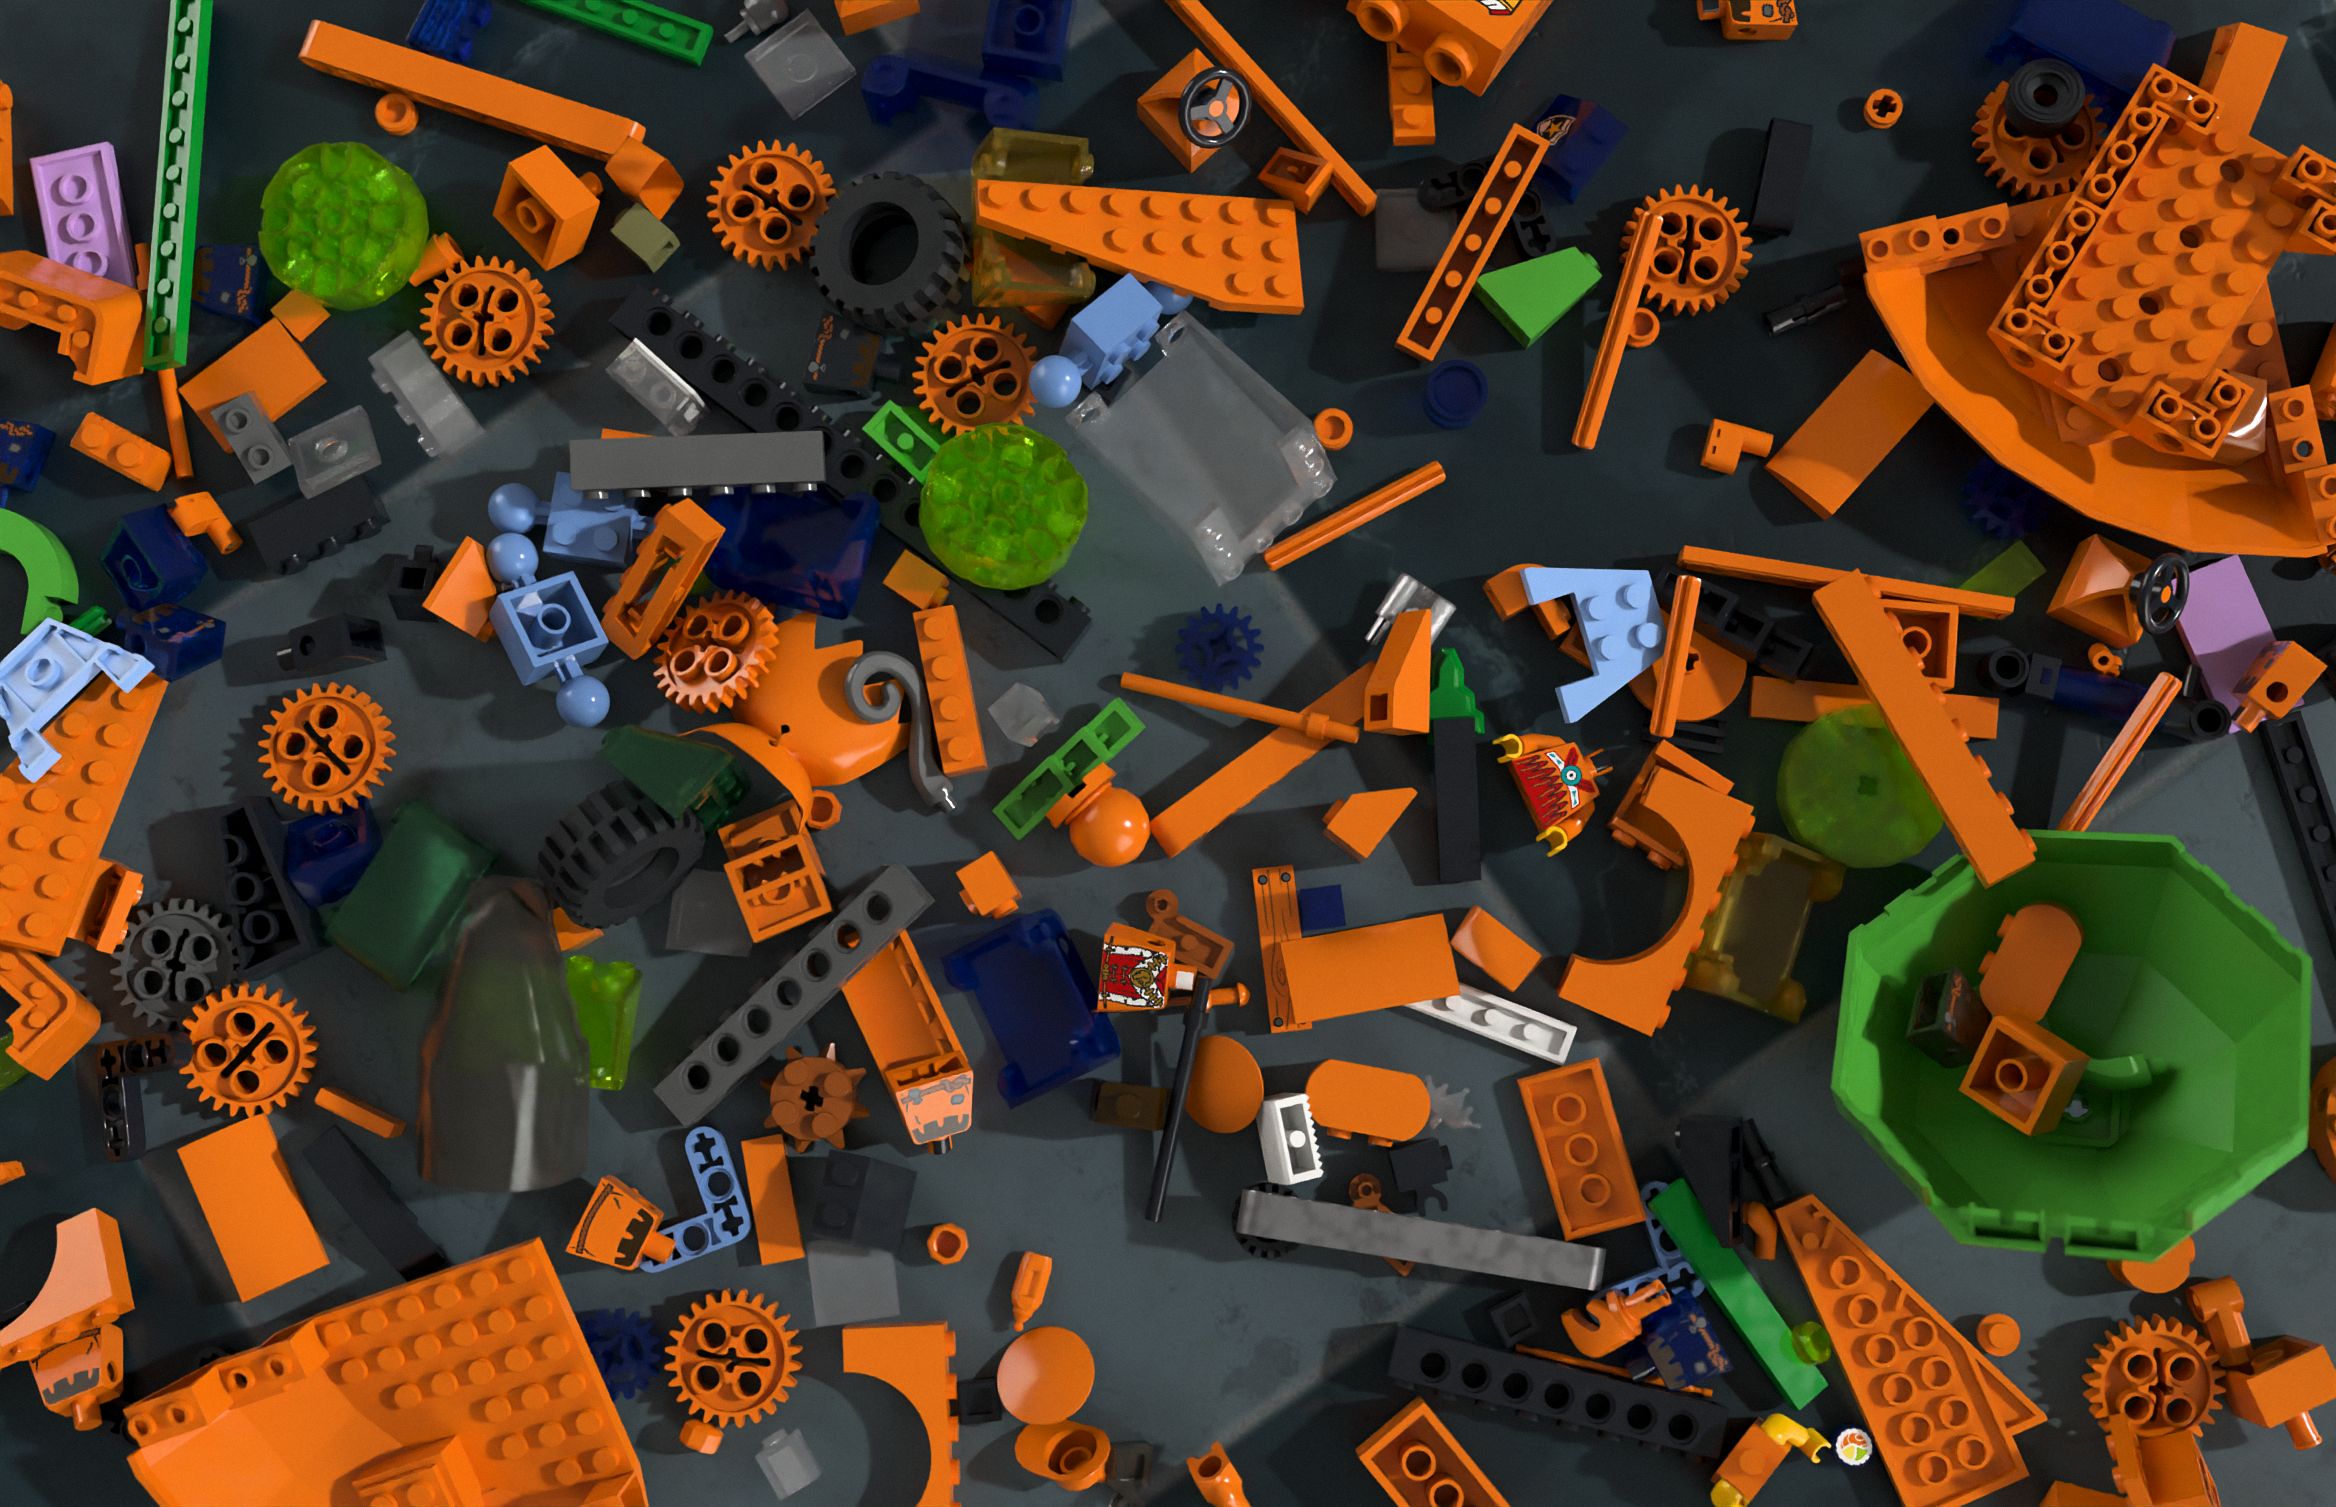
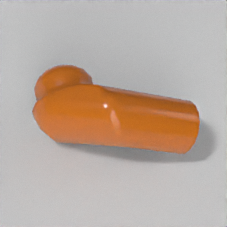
M2095 643L2090 647L2088 658L2094 675L2104 678L2105 675L2117 677L2120 674L2119 666L2122 665L2121 658L2117 655H2112L2104 643Z
M1743 1201V1224H1749L1756 1233L1754 1257L1775 1260L1778 1231L1776 1220L1762 1203Z

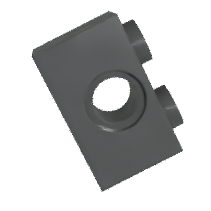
M254 391L246 392L210 412L254 484L262 482L297 463V460Z

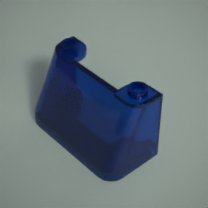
M2014 0L1984 57L1999 65H2002L2007 57L2013 56L2021 58L2019 62L2021 66L2042 58H2053L2066 62L2079 73L2085 89L2101 97L2097 106L2105 109L2108 105L2111 107L2112 114L2108 122L2115 125L2152 64L2155 63L2166 69L2178 39L2173 32V27L2167 22L2153 20L2117 0Z
M911 47L898 48L875 57L869 62L860 87L871 121L891 127L893 118L901 112L908 111L915 114L920 96L985 112L987 119L992 124L991 134L999 136L1004 142L1005 158L1025 163L1041 107L1039 89L1033 81L1027 78Z
M750 487L734 488V495L712 497L704 511L726 529L703 567L706 576L712 583L726 591L733 589L736 594H741L745 591L751 598L756 597L759 600L836 620L848 618L856 604L882 516L876 497H872L865 492L848 493L841 503V508L778 493L777 490L776 493L751 494Z
M1045 908L1019 917L940 958L945 968V977L952 987L962 992L974 990L1007 1060L1008 1065L999 1071L997 1086L1001 1096L1007 1100L1010 1109L1072 1081L1120 1056V1041L1107 1012H1091L1092 1010H1097L1098 993L1063 920L1051 908Z

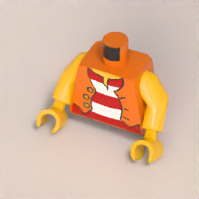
M1771 1414L1766 1421L1758 1417L1710 1479L1716 1484L1711 1492V1500L1716 1507H1746L1793 1445L1797 1446L1814 1463H1818L1820 1459L1815 1455L1816 1452L1823 1446L1830 1449L1831 1444L1814 1428L1806 1429L1783 1414Z

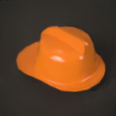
M1065 1419L1051 1425L1039 1426L1029 1424L1018 1435L1015 1444L1016 1459L1027 1471L1052 1479L1061 1488L1068 1491H1082L1091 1487L1096 1482L1104 1483L1106 1479L1105 1461L1110 1452V1442L1103 1430Z

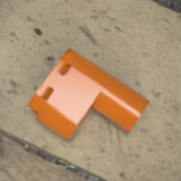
M1714 418L1709 428L1700 465L1706 466L1708 469L1733 475L1741 451L1767 457L1774 435Z
M207 491L175 499L177 505L172 509H167L186 537L207 533L221 554L231 553L243 543L239 534Z

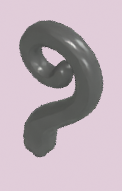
M871 651L861 655L852 663L844 679V695L849 709L856 717L867 723L881 724L892 719L900 708L901 703L897 687L891 682L883 683L880 687L882 702L878 706L868 704L864 697L863 687L865 681L877 672H886L896 678L904 688L910 705L911 724L908 766L913 785L927 806L937 804L944 814L950 812L957 805L949 794L954 786L943 773L935 758L933 714L928 689L923 677L910 662L895 653Z

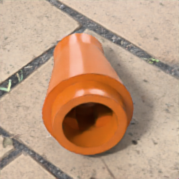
M447 232L440 236L434 234L406 264L401 266V269L408 281L417 287L427 280L445 274L446 268L451 270L458 269L460 260H464L465 256L450 234Z

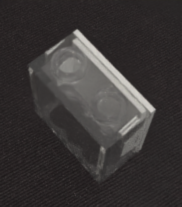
M637 338L605 370L631 399L672 436H688L711 412L700 396Z

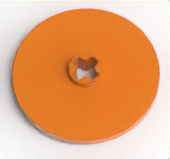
M1660 608L1666 631H1668L1670 614ZM1692 630L1687 659L1692 658L1694 663L1690 666L1689 671L1685 668L1676 717L1677 722L1702 721L1720 713L1736 698L1746 676V660L1715 644ZM1663 656L1628 682L1636 698L1652 712Z

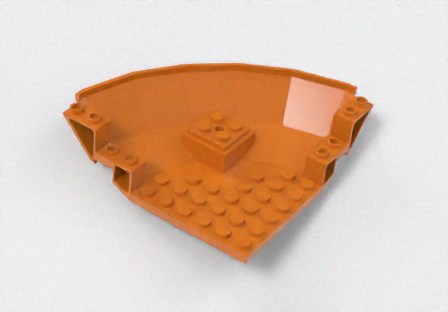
M2231 166L2220 167V173L2225 180L2229 182L2239 181V174L2235 168ZM2073 192L2008 207L2007 203H2002L1942 219H1937L1936 215L1859 233L1867 273L1863 275L1867 295L1921 389L2002 467L2089 519L2189 552L2307 558L2328 553L2327 545L2336 544V463L2327 465L2310 385L2291 388L2267 277L2208 373L2210 375L2216 368L2220 370L2227 369L2267 380L2265 451L2241 466L2236 467L2198 460L2193 457L2159 452L2012 368L1986 333ZM1947 230L1953 231L1957 236V241L1953 245L1947 244L1944 241L1943 235ZM2189 231L2180 232V240L2183 245L2189 248L2199 247V240L2194 233ZM2149 297L2139 299V306L2144 313L2149 315L2158 314V304ZM2100 364L2098 366L2099 376L2107 382L2117 381L2118 373L2113 366L2109 364ZM2300 442H2304L2308 446V453L2305 457L2297 453V445Z
M540 1236L315 1314L274 1333L260 1346L234 1355L229 1353L123 1409L129 1422V1433L133 1438L137 1439L141 1447L131 1453L127 1460L137 1480L160 1507H649L640 1462ZM241 1374L246 1377L247 1383L244 1382ZM498 1488L500 1498L495 1500L494 1497L482 1499V1493Z

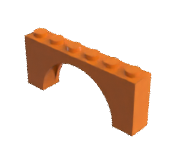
M1655 765L1639 803L1659 814L1670 825L1684 849L1688 864L1689 882L1683 909L1677 921L1665 936L1638 954L1614 960H1598L1572 953L1556 988L1559 997L1651 1037L1655 1028L1662 1029L1668 1018L1671 1007L1666 1005L1669 996L1672 990L1679 991L1687 974V968L1683 967L1689 951L1696 953L1704 936V930L1700 929L1706 914L1713 915L1721 898V892H1718L1717 889L1722 877H1729L1732 874L1738 860V854L1734 853L1740 837L1743 839L1748 837L1755 822V816L1751 815L1753 806L1658 765Z
M92 1208L56 1225V1256L43 1289L21 1316L0 1330V1372L1 1369L18 1361H27L37 1357L42 1350L55 1344L73 1341L80 1336V1333L97 1325L110 1324L116 1321L119 1315L135 1309L116 1219L97 1208Z
M948 1320L848 1324L842 1329L844 1372L861 1373L877 1377L897 1388L917 1409L928 1432L931 1447L930 1475L925 1492L915 1507H962L961 1502H954L953 1485H960V1460L952 1459V1442L959 1441L958 1416H951L950 1399H957V1374L949 1373V1356L956 1355L955 1330L948 1331Z

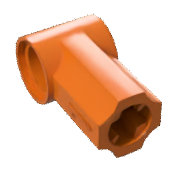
M2226 1275L2187 1287L2185 1294L2190 1311L2194 1318L2202 1324L2206 1339L2211 1343L2209 1348L2220 1356L2215 1365L2220 1367L2238 1365L2248 1362L2251 1358L2255 1357L2240 1313L2244 1310V1300L2235 1280L2231 1276Z

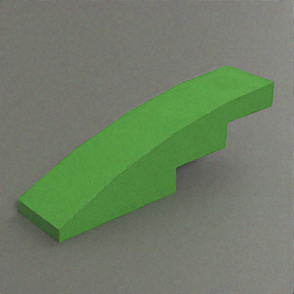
M1120 697L1115 698L1088 725L1078 730L1053 755L1048 756L993 808L992 812L1018 841L1021 840L1047 818L1046 813L1066 793L1072 796L1084 785V782L1081 780L1084 776L1102 762L1107 764L1146 726Z

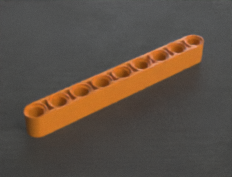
M319 20L311 21L298 56L301 62L316 70L388 93H401L410 100L607 163L628 135L642 143L646 133L644 126L631 119Z

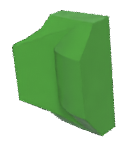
M889 400L862 430L903 471L924 485L950 457L947 447L952 433L946 437L943 436L941 423L932 427L928 421L931 414L929 412L922 413L919 405L899 406Z

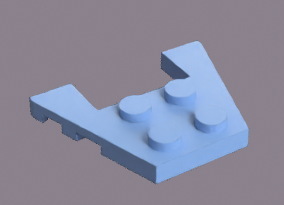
M1528 567L1519 570L1529 605H1535L1570 594L1594 673L1593 676L1555 688L1565 723L1578 721L1663 656L1667 631L1648 570Z
M47 617L0 662V716L6 720L11 734L8 738L12 749L18 753L21 764L18 765L21 774L35 783L62 757L39 732V729L56 715L101 670L122 690L129 693L155 666L139 654H132L117 645L93 638L88 633Z

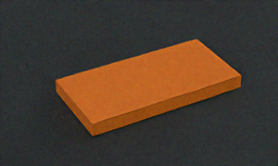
M1595 1057L1519 1078L1517 1080L1565 1240L1569 1241L1646 1221L1648 1219L1599 1058Z

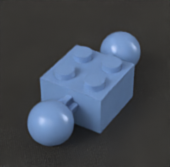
M1129 272L1071 319L1058 355L1046 356L1033 366L1029 376V387L1033 397L1046 407L1062 408L1077 398L1082 382L1090 390L1102 381L1105 384L1110 383L1122 371L1123 363L1129 358H1132L1134 361L1138 360L1150 348L1149 338L1154 335L1160 326L1157 323L1160 314L1173 315L1185 310L1194 296L1189 294L1185 298L1173 294V288L1150 280L1142 286Z
M557 471L551 502L540 501L536 493L526 485L509 483L496 489L488 503L489 518L493 525L503 533L525 534L536 525L547 526L543 552L554 560L627 570L631 565L635 564L639 540H644L648 535L652 534L656 527V524L653 523L655 516H644L647 498L626 499L625 492H608L609 499L583 500V493L577 494L571 490V473Z
M504 533L497 536L486 549V564L494 579L503 584L511 585L513 590L498 595L488 613V617L522 685L526 686L556 675L561 684L556 697V706L562 719L578 728H589L597 725L605 718L609 711V693L598 679L583 675L580 666L597 661L609 641L574 571L537 582L534 573L538 567L539 556L533 542L518 533Z

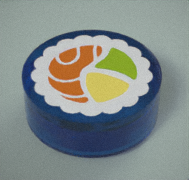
M1842 1424L1833 1431L1830 1437V1450L1833 1457L1846 1467H1863L1874 1456V1439L1869 1431L1858 1424Z

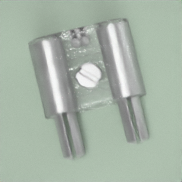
M1402 572L1375 612L1379 617L1365 639L1369 642L1385 619L1386 622L1371 643L1376 646L1390 624H1394L1398 613L1431 609L1432 646L1457 607Z

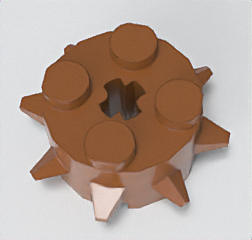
M832 1042L827 1043L819 1056L804 1057L792 1046L786 1048V1067L778 1073L776 1078H764L760 1081V1085L771 1093L770 1106L772 1113L763 1122L765 1128L780 1126L786 1133L794 1136L795 1152L802 1154L811 1140L816 1141L822 1138L827 1139L838 1150L844 1148L843 1128L849 1125L853 1118L869 1117L871 1112L858 1102L859 1090L856 1085L867 1074L865 1068L848 1070L844 1064L835 1060V1043ZM815 1086L819 1088L818 1095L823 1097L824 1101L822 1105H815L813 1109L810 1107V1101L806 1099V1094L813 1091Z

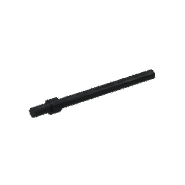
M1196 975L1190 1006L1185 1007L1182 1024L1186 1026L1145 1213V1219L1153 1222H1161L1202 1029H1206L1210 1012L1206 1010L1212 978Z

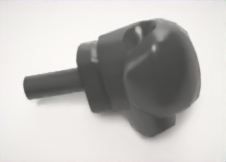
M744 0L745 8L739 11L744 21L725 34V37L732 43L749 29H752L756 35H759L762 31L770 28L773 23L785 21L788 17L786 1Z

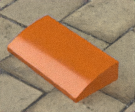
M1871 349L1764 468L1825 521L1846 501L1931 407L1934 401L1921 389L1914 375L1894 361Z
M1443 913L1280 942L1294 1024L1461 995Z
M905 929L841 989L891 1099L893 1097L885 1079V1071L958 1050L961 1051L968 1062ZM858 930L844 936L846 943L851 947L858 943Z
M265 1112L177 1149L242 1303L259 1298L330 1264Z

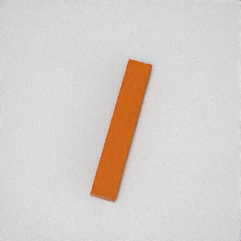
M1751 677L1748 718L1889 731L1863 686L1796 680L1793 685L1781 678ZM1943 693L1947 704L1943 706L1951 721L1957 718L1961 722L1969 738L1996 739L1999 698Z

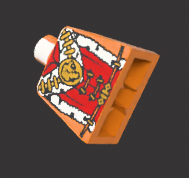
M1112 922L1104 935L1097 1009L1143 1010L1165 1008L1170 999L1172 988L1193 991L1197 967L1174 963L1176 943L1173 940Z

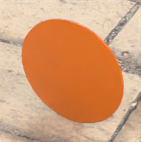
M1221 1035L1203 1036L1199 1040L1185 1110L1195 1122L1210 1131L1217 1133L1239 1131L1247 1127L1256 1118L1262 1106L1264 1085L1261 1071L1250 1052L1237 1041Z
M1046 1326L1026 1332L1009 1346L998 1368L997 1388L1003 1405L1015 1418L1031 1425H1051L1067 1419L1084 1404L1091 1392L1095 1376L1092 1354L1088 1346L1078 1335L1065 1328Z

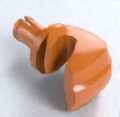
M1656 1279L1651 1284L1629 1296L1619 1289H1613L1606 1295L1607 1302L1599 1299L1591 1300L1586 1309L1599 1319L1600 1327L1588 1322L1580 1308H1571L1561 1315L1562 1323L1574 1345L1582 1354L1593 1359L1600 1358L1640 1335L1642 1332L1641 1319L1664 1306L1670 1305L1671 1298L1668 1291L1655 1299L1651 1298V1296L1665 1288L1663 1283Z

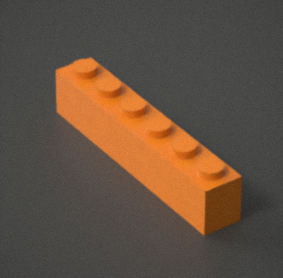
M1514 123L1394 345L1395 348L1428 366L1431 364L1549 147L1550 141Z

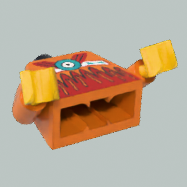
M1534 733L1521 736L1508 734L1493 740V745L1500 743L1505 748V756L1497 758L1499 763L1509 761L1506 765L1538 829L1539 835L1536 837V841L1539 842L1543 838L1547 839L1551 843L1552 849L1546 855L1548 857L1555 855L1567 846V842L1581 833L1595 810L1593 799L1600 794L1594 779L1612 771L1609 757L1603 748L1582 757L1575 742L1566 744L1558 736Z

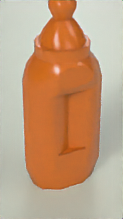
M1026 1251L1021 1258L1011 1292L1012 1311L1016 1320L1013 1329L1017 1332L1023 1330V1323L1032 1317L1033 1312L1042 1304L1052 1269L1051 1257Z

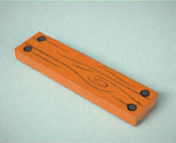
M1293 865L1252 869L1271 1034L1312 1029V1022L1294 1024L1280 942L1302 938Z

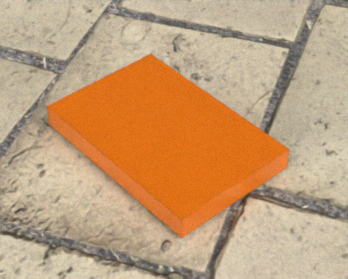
M275 316L178 390L224 451L231 455L234 450L211 415V411L246 392L254 391L274 422L324 385L327 380L283 323Z

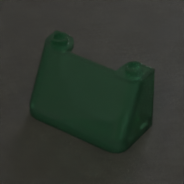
M631 724L625 725L622 728L619 725L613 727L602 739L601 745L603 747L598 751L606 761L611 763L625 776L624 780L627 777L678 823L684 817L683 813L690 807L703 824L705 842L739 806L753 786L752 781L737 758L724 747Z
M416 798L411 804L404 801L399 806L391 819V822L396 826L342 907L334 906L321 924V927L326 929L323 936L324 939L402 994H406L414 988L424 973L422 966L429 963L439 943L476 887L483 881L481 876L484 877L490 867H494L504 850L420 798Z

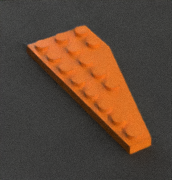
M977 179L975 185L976 224L1021 240H1024L1026 236L1051 245L1050 250L1063 255H1065L1066 251L1087 258L1086 263L1122 276L1130 272L1139 282L1147 284L1148 280L1159 283L1173 288V294L1185 298L1190 294L1209 301L1208 306L1221 311L1300 315L1304 308L1294 201Z

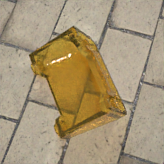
M994 127L977 147L971 166L972 300L975 307L1004 308L1082 304L1092 296L1095 289V274L1093 271H1090L1086 262H1079V255L1068 251L1063 255L1050 250L1051 245L1026 236L1024 240L978 225L976 224L975 185L977 179L1081 186L1085 178L1091 177L1094 166L1093 155L1088 153V138Z
M1751 831L1746 839L1741 837L1734 851V853L1738 854L1736 866L1729 877H1722L1717 889L1718 892H1721L1719 904L1713 915L1706 914L1700 929L1704 930V936L1696 953L1689 951L1683 967L1687 968V974L1682 985L1736 1005L1798 1024L1806 1003L1805 989L1801 983L1790 979V975L1813 902H1828L1840 892L1847 865L1776 835Z

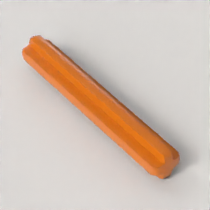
M1680 575L1677 578L1649 729L1650 734L1653 736L1671 738L1674 733L1701 587V580L1694 576Z

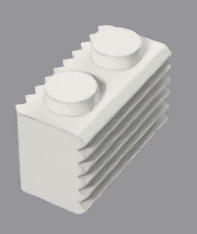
M1283 1092L1263 1097L1262 1106L1256 1116L1268 1182L1291 1185L1321 1177L1324 1172L1320 1169L1322 1165L1318 1160L1320 1154L1316 1152L1319 1146L1315 1144L1317 1138L1313 1134L1316 1130L1311 1127L1314 1121L1310 1119L1313 1113L1308 1111L1311 1105L1307 1103L1309 1096L1306 1094Z

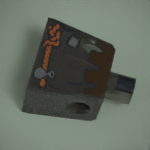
M1953 966L1920 976L1905 1038L1944 1068L1952 1069L1971 1064L1992 1021V1016L1959 969Z

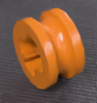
M1890 89L1877 90L1870 95L1864 106L1863 114L1865 120L1869 125L1877 129L1890 128L1902 113L1903 103L1896 92ZM1881 101L1889 103L1888 110L1893 109V113L1888 112L1884 118L1876 115L1878 109L1873 110V105L1878 106Z

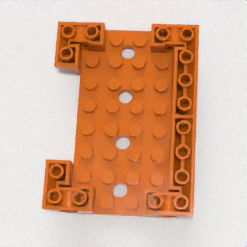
M2153 63L1986 333L2012 368L2159 452L2211 460L2253 393L2254 388L2218 368L2210 375L2208 373L2282 251L2328 256L2336 254V163L2304 145H2301L2290 158L2218 119L2227 105L2226 102ZM2231 166L2235 168L2239 174V181L2229 182L2225 180L2220 173V167ZM2189 231L2194 233L2199 240V247L2189 248L2183 245L2180 240V232ZM2142 297L2153 299L2158 304V314L2149 315L2144 313L2139 306V299ZM2100 364L2113 366L2118 373L2117 381L2107 382L2099 376L2098 366Z

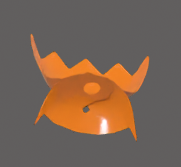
M775 599L766 607L773 616L776 609ZM815 607L777 624L779 630L773 635L779 640V644L770 648L776 655V659L765 661L764 666L770 672L756 676V680L759 683L758 688L750 685L745 688L746 699H742L738 694L733 697V705L730 709L735 723L712 724L673 736V738L699 730L712 732L735 744L763 765L791 792L803 812L797 835L802 830L812 809L814 799L812 787L842 785L870 772L909 747L911 722L898 723L905 690L896 679L885 681L893 683L899 690L901 697L900 708L892 719L881 724L867 723L856 717L849 709L844 695V679L852 663L863 654V641L856 640L815 649L817 608ZM885 682L864 685L863 693L869 705L878 706L881 704L880 687ZM787 725L790 729L789 732L782 734L781 726Z

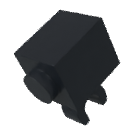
M417 544L413 560L395 559L387 595L398 620L439 622L440 616L422 606L441 577L438 558L432 557L434 547L431 545Z
M1430 1138L1386 1149L1396 1190L1401 1193L1414 1189L1417 1213L1421 1217L1426 1216L1424 1203L1430 1197L1438 1199L1442 1212L1447 1211L1448 1201L1446 1196L1438 1189L1432 1187L1433 1184L1449 1181L1446 1171L1453 1169L1447 1145L1440 1146L1438 1139Z

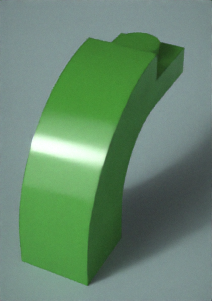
M0 508V553L15 556L23 565L28 577L29 589L20 633L28 636L47 617L62 623L63 614L60 609L62 602L78 604L79 584L77 572L68 550L49 529L20 514Z

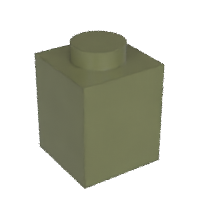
M638 201L631 209L625 208L619 213L614 221V227L610 231L619 244L653 273L681 245L675 234Z

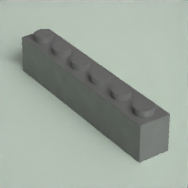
M822 431L569 440L571 490L577 494L583 493V500L609 499L608 492H625L626 499L650 498V491L667 490V497L692 496V489H709V495L724 496L734 495V488L750 487L751 494L776 493L775 486L792 485V492L802 493L816 492L817 484H826L824 435Z

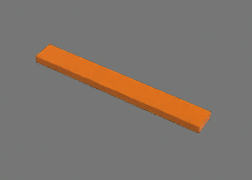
M1163 0L1224 67L1235 70L1244 78L1250 89L1251 97L1302 153L1329 160L1333 164L1330 183L1353 209L1364 218L1375 209L1377 195L1198 0Z
M1684 545L1679 552L1677 562L1679 569L1815 591L1850 573L1849 571ZM1862 574L1864 578L1871 576L1882 596L1879 599L1959 606L1958 614L2002 620L2014 611L2015 598Z

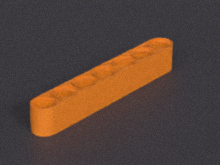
M1372 660L1299 713L1309 716L1312 712L1329 716L1330 721L1355 726L1364 719L1365 688L1375 668V661ZM1280 726L1149 822L1151 834L1170 859L1335 739L1325 736L1324 740L1306 736L1305 731Z

